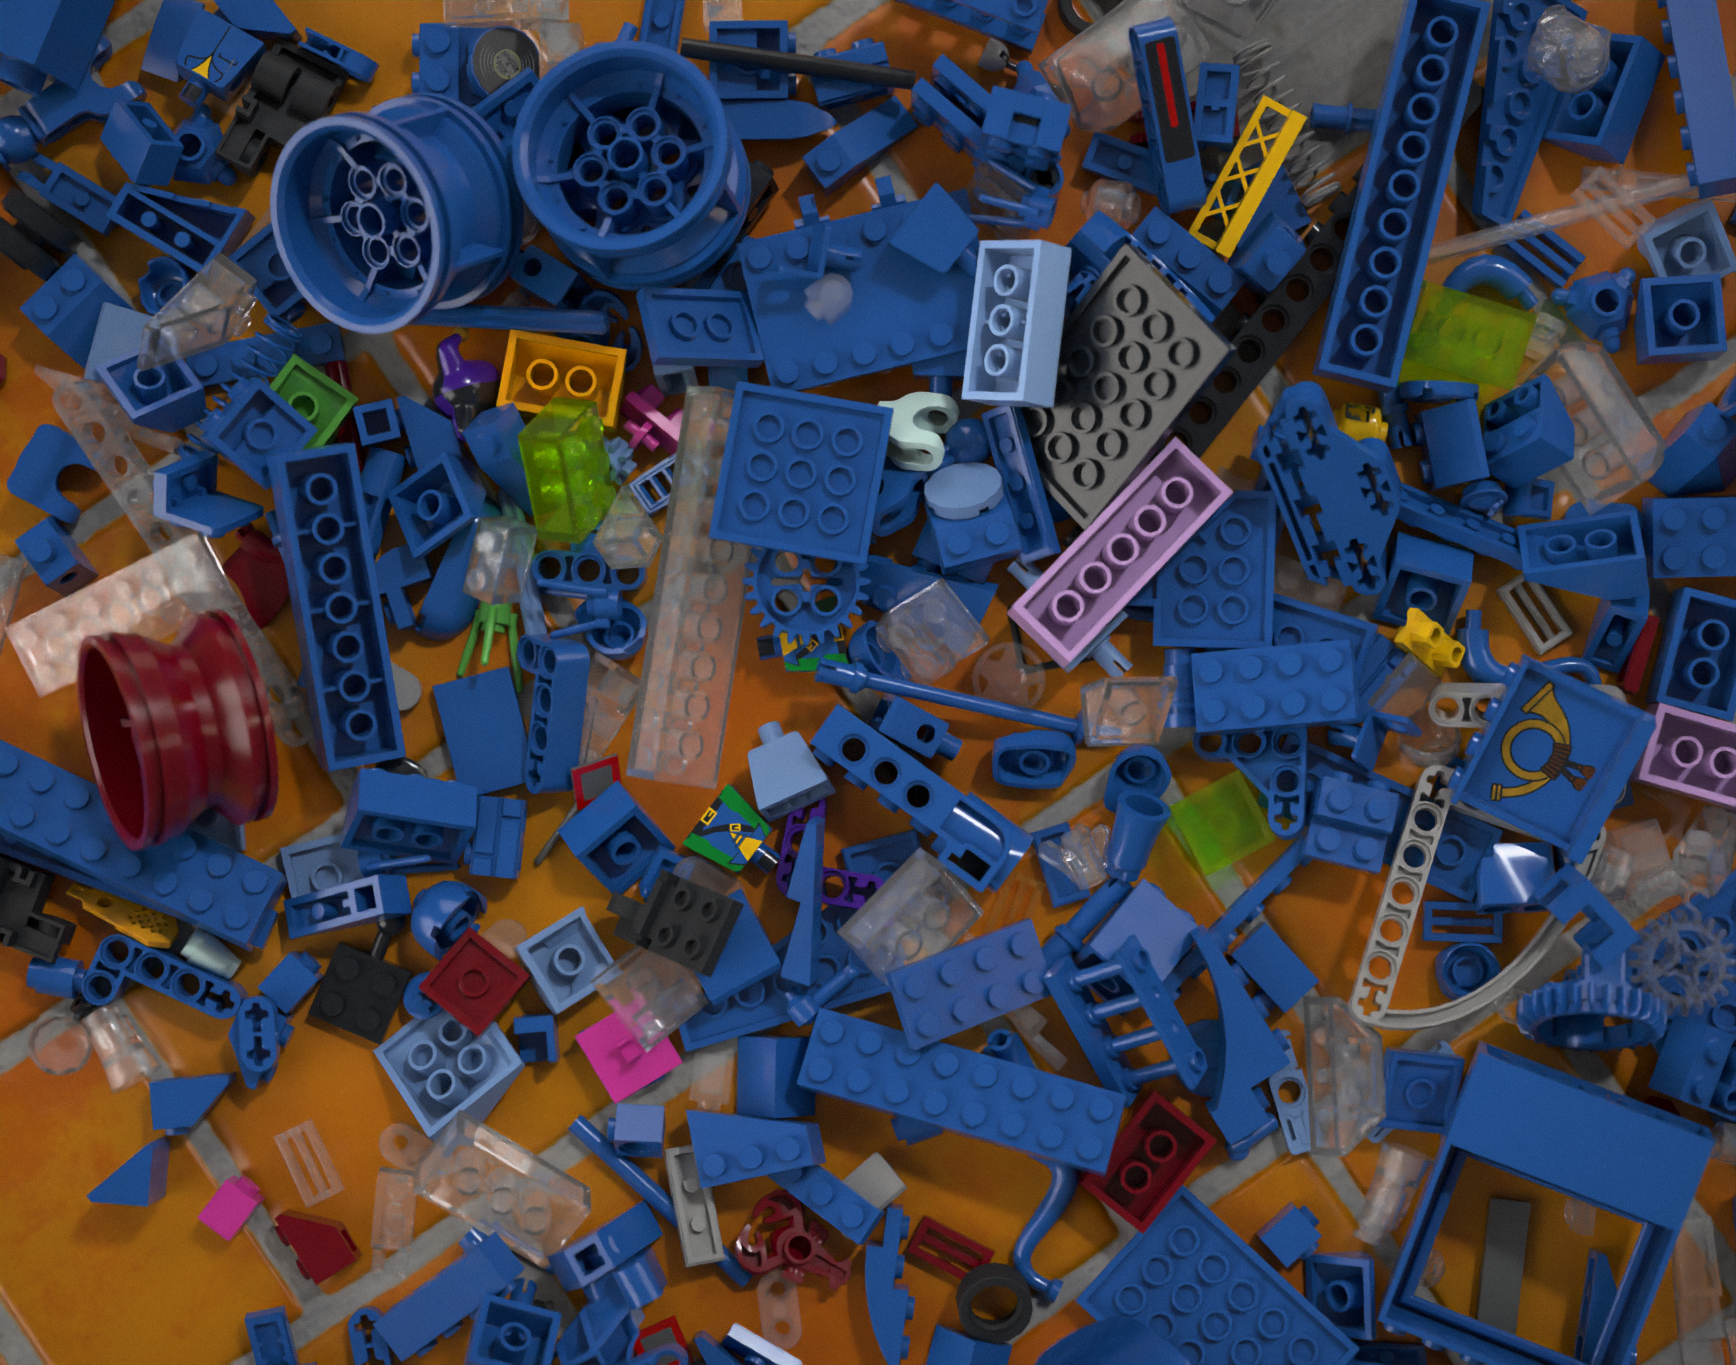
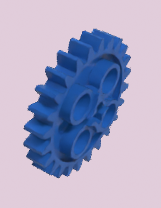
M751 548V553L758 560L756 563H745L744 567L754 574L753 577L742 579V583L753 587L754 591L747 593L744 598L745 601H757L758 604L752 608L750 613L752 616L761 613L765 615L760 623L762 629L770 624L775 625L773 631L775 639L785 631L788 632L787 638L790 645L794 642L797 635L802 636L805 647H808L810 638L816 635L820 644L823 645L825 643L824 633L829 631L838 639L840 635L837 626L842 624L846 628L851 629L853 625L848 616L850 614L862 616L863 612L855 604L857 601L866 602L869 599V596L859 591L861 587L871 585V580L860 577V573L869 569L868 564L862 566L838 561L835 570L824 573L815 566L816 557L794 554L798 558V566L792 572L786 573L780 571L775 564L778 556L785 552L765 548L764 550ZM809 572L813 580L840 579L842 584L840 586L814 584L811 585L810 592H803L802 586L799 584L775 586L772 585L771 581L774 578L800 580L803 577V573ZM782 592H792L797 596L798 605L794 610L783 612L777 608L775 601ZM831 592L836 596L838 604L831 612H821L817 609L815 599L820 593Z

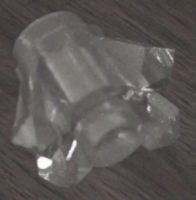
M1079 823L1071 829L1072 831L1060 837L1061 844L1056 845L1050 840L1042 842L1038 846V856L1066 874L1071 882H1076L1079 890H1084L1103 882L1108 877L1104 869L1107 867L1105 856L1110 829L1100 824L1095 826L1091 832L1089 827Z

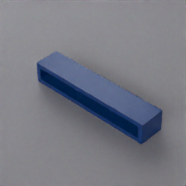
M1656 0L1658 9L1665 8L1667 19L1661 20V29L1664 44L1672 43L1674 55L1667 56L1670 79L1678 78L1680 90L1674 91L1673 96L1676 114H1684L1686 126L1679 127L1683 151L1691 150L1692 162L1686 163L1689 187L1697 186L1699 199L1736 193V108L1716 0Z

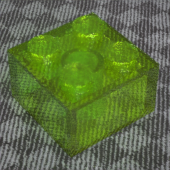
M1232 770L1168 804L1171 811L1170 817L1202 876L1207 877L1276 840L1240 770Z

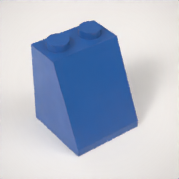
M1143 878L1121 899L1084 942L1081 950L1075 952L1071 958L1080 970L1116 959L1115 954L1127 937L1135 934L1141 946L1148 951L1151 964L1161 982H1163L1194 943L1190 931L1198 927L1190 913L1183 909H1178L1170 902L1160 887L1147 882ZM1125 973L1087 985L1104 1002L1135 992ZM1130 1010V1011H1127V1012H1124V1013H1120L1119 1015H1121L1122 1017H1124V1016H1126L1127 1014H1129V1013H1130L1131 1011H1133V1010Z

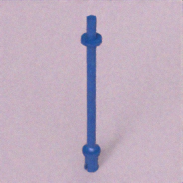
M820 657L816 666L818 674H815V682L846 687L850 693L857 694L858 691L869 688L1071 734L1075 745H1080L1083 737L1117 744L1121 735L1120 728L1088 722V715L1084 710H1080L1075 718H1070L869 673L867 668L864 667V663L857 661L852 665Z

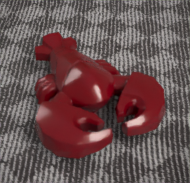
M774 1190L765 1194L757 1202L751 1215L754 1219L764 1210L771 1209L773 1211L769 1217H764L761 1223L773 1224L788 1220V1226L777 1228L769 1234V1245L772 1253L767 1255L764 1239L758 1230L754 1233V1245H749L748 1236L752 1226L746 1224L739 1232L735 1243L736 1258L744 1270L756 1276L768 1274L786 1265L788 1267L781 1273V1277L797 1284L803 1282L806 1271L818 1276L828 1277V1288L835 1291L840 1285L847 1283L851 1275L849 1268L852 1263L848 1258L837 1263L833 1256L821 1246L829 1237V1232L821 1224H818L817 1220H812L808 1232L805 1231V1209L800 1200L786 1190Z

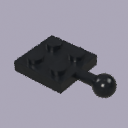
M406 915L376 922V927L379 931L370 952L344 941L338 943L309 1011L310 1015L379 1045L384 1042L403 997L406 985L409 983L413 971L384 959L393 936H397L404 931L407 925Z

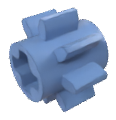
M602 436L586 454V457L591 460L589 472L604 485L613 480L618 485H621L637 467V464L632 461L634 449L629 448L628 443L622 440L621 437L609 441L605 436Z

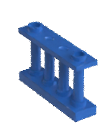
M1049 0L895 1L1032 54L1046 18L1044 11Z
M1135 934L1127 937L1115 954L1116 959L1083 970L1076 967L1070 955L1055 961L1043 980L1103 1087L1107 1090L1127 1095L1125 1108L1131 1106L1142 1089V1084L1180 1073L1189 1090L1197 1087L1208 1069L1205 1054L1197 1047L1152 966L1148 951L1141 946ZM1125 973L1135 991L1131 994L1098 1003L1095 1001L1087 985ZM1140 1007L1145 1009L1153 1026L1124 1035H1115L1105 1019ZM1162 1040L1172 1058L1135 1069L1132 1067L1124 1051Z

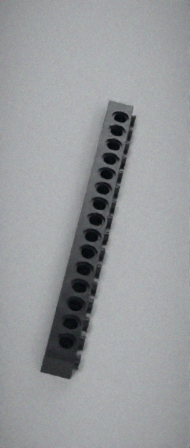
M1473 79L1460 129L1483 101L1484 88ZM1364 163L1351 178L1357 183L1348 195L1341 191L1327 208L1333 215L1325 225L1317 221L1303 240L1309 244L1306 247L1305 254L1273 291L1258 295L1255 301L1260 304V307L1252 317L1245 312L1231 329L1237 335L1231 344L1237 350L1238 346L1242 344L1252 345L1257 351V360L1252 363H1246L1239 358L1236 351L1219 372V374H1224L1231 378L1233 390L1230 393H1220L1215 389L1212 381L1194 404L1202 405L1208 410V422L1204 424L1193 422L1188 411L1170 435L1180 436L1185 446L1198 459L1332 292L1345 242L1336 236L1334 227L1338 223L1349 225ZM1314 253L1325 255L1329 260V269L1318 271L1313 268L1310 262L1311 255ZM1291 283L1302 286L1305 291V299L1300 302L1291 300L1287 296L1286 286ZM1265 314L1276 315L1281 321L1280 331H1267L1262 325V316ZM1165 441L1146 465H1149L1165 448ZM1075 526L1062 542V545L1068 549L1085 530Z

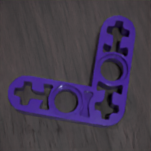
M825 797L817 801L819 803L818 808L811 809L809 820L818 816L825 818L826 823L828 800ZM803 807L789 813L776 876L778 889L785 896L789 888V884L785 882L786 877H792L795 864L793 862L788 863L790 856L794 859H797L798 853L793 850L792 840L796 834L804 832L806 824H795L797 818L802 821L805 820L806 810ZM823 867L821 904L864 912H878L888 905L890 890L881 878L869 874ZM830 877H839L844 883L843 892L836 898H828L823 893V884ZM856 879L855 887L863 890H869L871 884H876V889L882 893L881 898H874L872 904H867V898L862 895L853 894L854 901L848 902L852 892L851 880Z

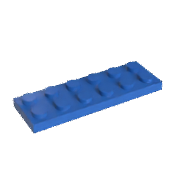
M1292 734L1286 735L1280 751L1286 754L1296 752L1301 744L1299 737ZM1308 742L1305 827L1307 825L1315 780L1322 776L1329 777L1330 771L1348 773L1353 776L1352 783L1364 786L1370 780L1387 783L1390 785V792L1400 794L1393 831L1387 835L1382 863L1391 866L1414 790L1374 771H1364L1358 764ZM1290 772L1282 774L1277 781V787L1283 792H1292L1299 785V777ZM1260 793L1255 804L1268 810L1269 801ZM1420 797V801H1434V799L1428 797L1426 800ZM1276 799V803L1283 802L1284 804L1283 817L1297 823L1298 819L1292 818L1290 802ZM1299 799L1291 802L1299 804ZM1434 803L1441 808V803ZM1448 809L1426 883L1471 903L1476 893V871L1481 868V859L1493 856V845L1499 843L1504 831L1474 817ZM1426 810L1416 812L1414 821L1417 827L1424 831L1432 830L1435 826V818L1432 813ZM1407 847L1404 850L1403 858L1407 865L1414 868L1422 866L1424 856L1420 849Z

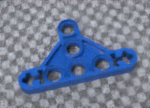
M1309 727L1219 735L1222 738L1221 747L1212 753L1201 749L1200 743L1204 736L1197 733L1196 730L1192 740L1193 747L1201 759L1207 762L1232 763L1269 801L1268 822L1274 835L1283 840H1292L1300 836L1306 823ZM1247 734L1259 736L1261 739L1260 748L1254 753L1243 752L1239 747L1243 736ZM1288 734L1296 735L1301 741L1300 748L1292 754L1283 753L1278 747L1280 739ZM1288 772L1296 774L1299 777V785L1294 791L1283 792L1277 787L1278 778L1282 774ZM1276 799L1290 802L1292 818L1298 819L1297 823L1290 824L1289 830H1283L1281 823L1276 822L1277 819H1282L1284 816L1283 802L1276 803ZM1299 799V804L1291 802Z

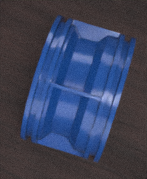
M630 40L601 43L585 48L562 60L542 77L529 94L519 113L512 142V160L516 182L521 195L539 222L548 230L551 238L564 256L578 270L593 280L609 287L628 291H640L642 287H673L691 280L711 267L724 255L740 232L746 218L751 196V173L748 157L712 84L693 63L682 55L656 44ZM642 106L630 113L626 123L612 114L624 108ZM685 119L696 128L702 140L680 139ZM655 126V130L651 135L646 137L639 136L645 127ZM611 134L617 135L614 142L610 145H601L602 140L606 136ZM579 141L586 154L581 155L576 160L573 168L567 171L570 157ZM674 153L681 154L676 163L672 165L664 164L665 159L669 155ZM603 171L602 176L597 181L587 182L592 172ZM698 188L696 194L691 199L690 191ZM667 190L665 197L660 201H650L654 192ZM618 199H628L625 207L620 210H612L614 202ZM596 211L595 228L581 220L576 214ZM647 228L653 229L652 231H649V232H645V233H644V231H645Z
M409 94L385 101L372 108L368 113L345 112L313 121L302 127L285 145L272 177L270 192L271 222L276 245L288 274L302 295L317 311L337 325L354 332L364 334L390 332L413 324L425 317L433 309L456 308L489 295L506 279L516 262L521 247L524 227L523 200L516 182L513 163L505 147L492 128L472 109L453 98L441 94ZM420 274L422 275L424 281L419 280Z

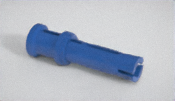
M1110 876L1065 925L1061 923L1053 929L1054 935L1041 947L1048 971L1057 959L1068 955L1071 956L1074 952L1081 950L1084 945L1082 941L1115 905L1132 890L1133 887L1128 882Z

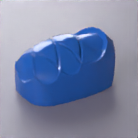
M1031 730L1022 733L1014 732L995 739L993 744V778L1005 786L1030 789L1061 787L1076 763L1075 743L1071 737L1060 731Z

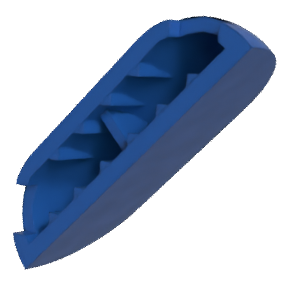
M485 496L478 518L453 535L421 607L420 614H423L419 625L415 628L416 635L434 641L448 640L464 632L473 621L475 610L479 608L481 599L487 590L507 544L501 507L490 497Z

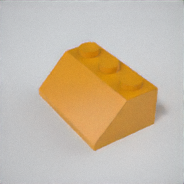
M510 329L496 406L514 402L522 417L616 433L624 392L627 350Z

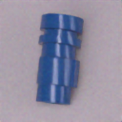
M1194 648L1164 649L1163 683L1165 702H1162V709H1166V714L1162 715V728L1196 727L1191 654L1196 653Z

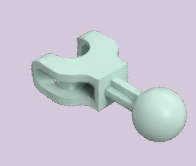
M914 392L895 401H879L878 406L894 408L886 456L901 469L918 471L937 469L945 455L942 440L937 434L947 433L949 428L957 422L960 411L955 400L945 394ZM932 410H939L945 413L946 415L942 416L938 414H931L929 412H931ZM919 449H925L931 454H925Z

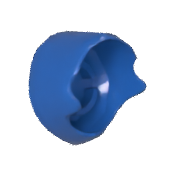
M1461 942L1451 945L1439 952L1435 962V976L1439 989L1452 1001L1476 991L1501 972L1500 964L1494 953L1486 946L1475 942Z

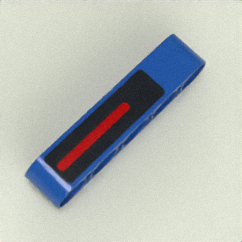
M1165 17L1131 26L1128 31L1129 44L1161 209L1165 214L1171 215L1204 206L1206 204V190L1175 24L1170 17Z

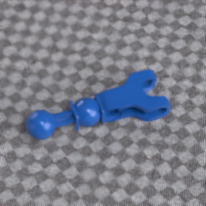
M100 35L77 91L53 83L42 90L39 97L34 96L22 107L17 108L20 115H7L0 118V163L7 172L11 170L8 164H20L29 161L37 152L39 143L45 148L48 144L59 140L87 121L106 124L115 99L138 102L146 101L147 92L136 81H127L113 88L101 87L93 81L90 73L91 66H95L99 70L112 55V44L105 35Z

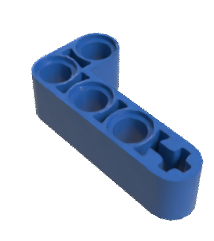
M550 634L523 635L517 644V659L524 670L535 674L525 764V783L528 790L533 794L570 792L573 790L570 768L578 766L590 668L589 652L585 645L566 636L553 639L550 637Z
M123 933L110 935L101 942L82 983L83 996L94 1005H106L119 1000L125 993L130 980L133 979L218 1019H228L236 1016L244 998L248 997L247 991L239 983L186 963V958L164 948L147 947ZM118 940L123 941L129 950L128 957L123 962L116 959L113 954V946ZM152 957L159 958L164 964V972L160 978L152 976L148 970V964ZM188 973L197 976L200 982V988L195 995L188 993L184 988V978ZM101 976L106 977L111 982L112 990L108 997H103L97 991V980ZM210 992L217 995L230 992V1000L235 1004L224 1009L225 1001L216 996L206 997Z

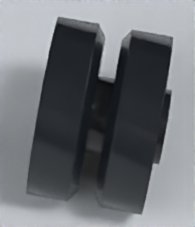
M13 186L2 199L1 204L3 209L18 221L13 225L0 216V251L24 270L29 269L47 282L61 268L59 261L44 249L47 244L62 255L71 256L83 240Z

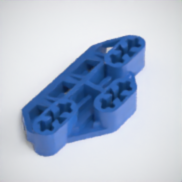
M1310 381L1300 382L1283 390L1257 438V453L1307 578L1328 587V578L1331 577L1341 581L1344 587L1352 586L1354 591L1367 596L1378 594L1385 588L1387 583L1388 557L1385 546L1400 510L1401 480L1389 448L1382 440L1371 437L1364 438L1358 442L1340 431L1322 387ZM1283 411H1286V418L1280 420V425L1286 439L1280 441L1279 437L1274 435L1272 429ZM1309 411H1312V419L1311 417L1308 418ZM1317 429V436H1313V431ZM1302 458L1304 465L1299 466L1298 471L1303 481V486L1298 487L1292 469H1288L1285 462ZM1373 468H1377L1376 475L1375 473L1372 474ZM1377 483L1378 486H1381V491H1377ZM1316 504L1321 505L1322 511L1317 512L1316 515L1322 529L1321 531L1316 532L1310 515H1306L1304 511L1305 507ZM1360 543H1363V550L1362 547L1359 548ZM1338 549L1340 556L1334 558L1336 567L1329 565L1328 560H1324L1321 553Z

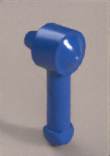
M850 963L812 994L799 993L794 988L790 989L784 994L788 1001L786 1012L798 1027L810 1025L816 1020L819 1007L821 1008V1006L860 975L858 967Z

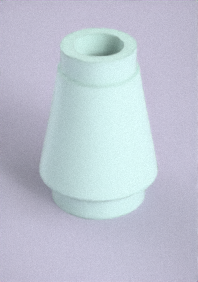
M198 927L180 952L181 955L187 958L186 963L224 977L227 980L232 977L242 961L235 957L236 955L214 934L207 931L204 932Z

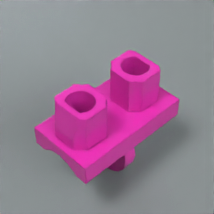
M648 384L637 394L632 390L625 397V403L620 410V414L628 419L623 428L633 436L628 447L633 448L634 451L643 444L652 452L661 446L670 455H673L680 450L693 419L683 409L677 407L667 418L656 409L663 403L665 397L652 384Z

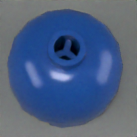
M449 880L436 883L428 889L421 890L414 898L411 914V932L415 940L429 954L441 961L443 955L452 948L468 927H471L476 932L479 931L481 925L473 923L477 919L479 911L486 915L487 899L473 887L461 881Z

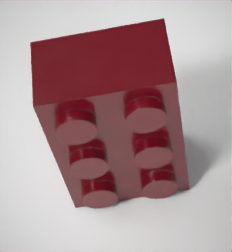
M1150 1087L1119 1126L1106 1176L1103 1177L1083 1171L1079 1177V1182L1144 1234L1217 1140L1154 1088Z

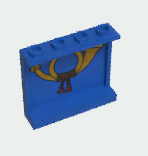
M1522 654L1518 664L1511 662L1506 669L1501 684L1506 687L1500 698L1492 697L1483 715V719L1488 721L1482 733L1480 734L1475 731L1465 749V753L1470 756L1464 767L1456 766L1448 781L1447 787L1452 789L1450 803L1456 805L1458 800L1474 806L1566 850L1568 859L1582 865L1657 727L1655 716Z

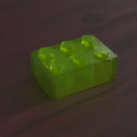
M1423 279L1404 358L1512 391L1538 315Z
M554 397L517 437L538 539L581 544L616 504V490L612 486L609 471L610 457L605 449L603 421L599 417L597 402Z

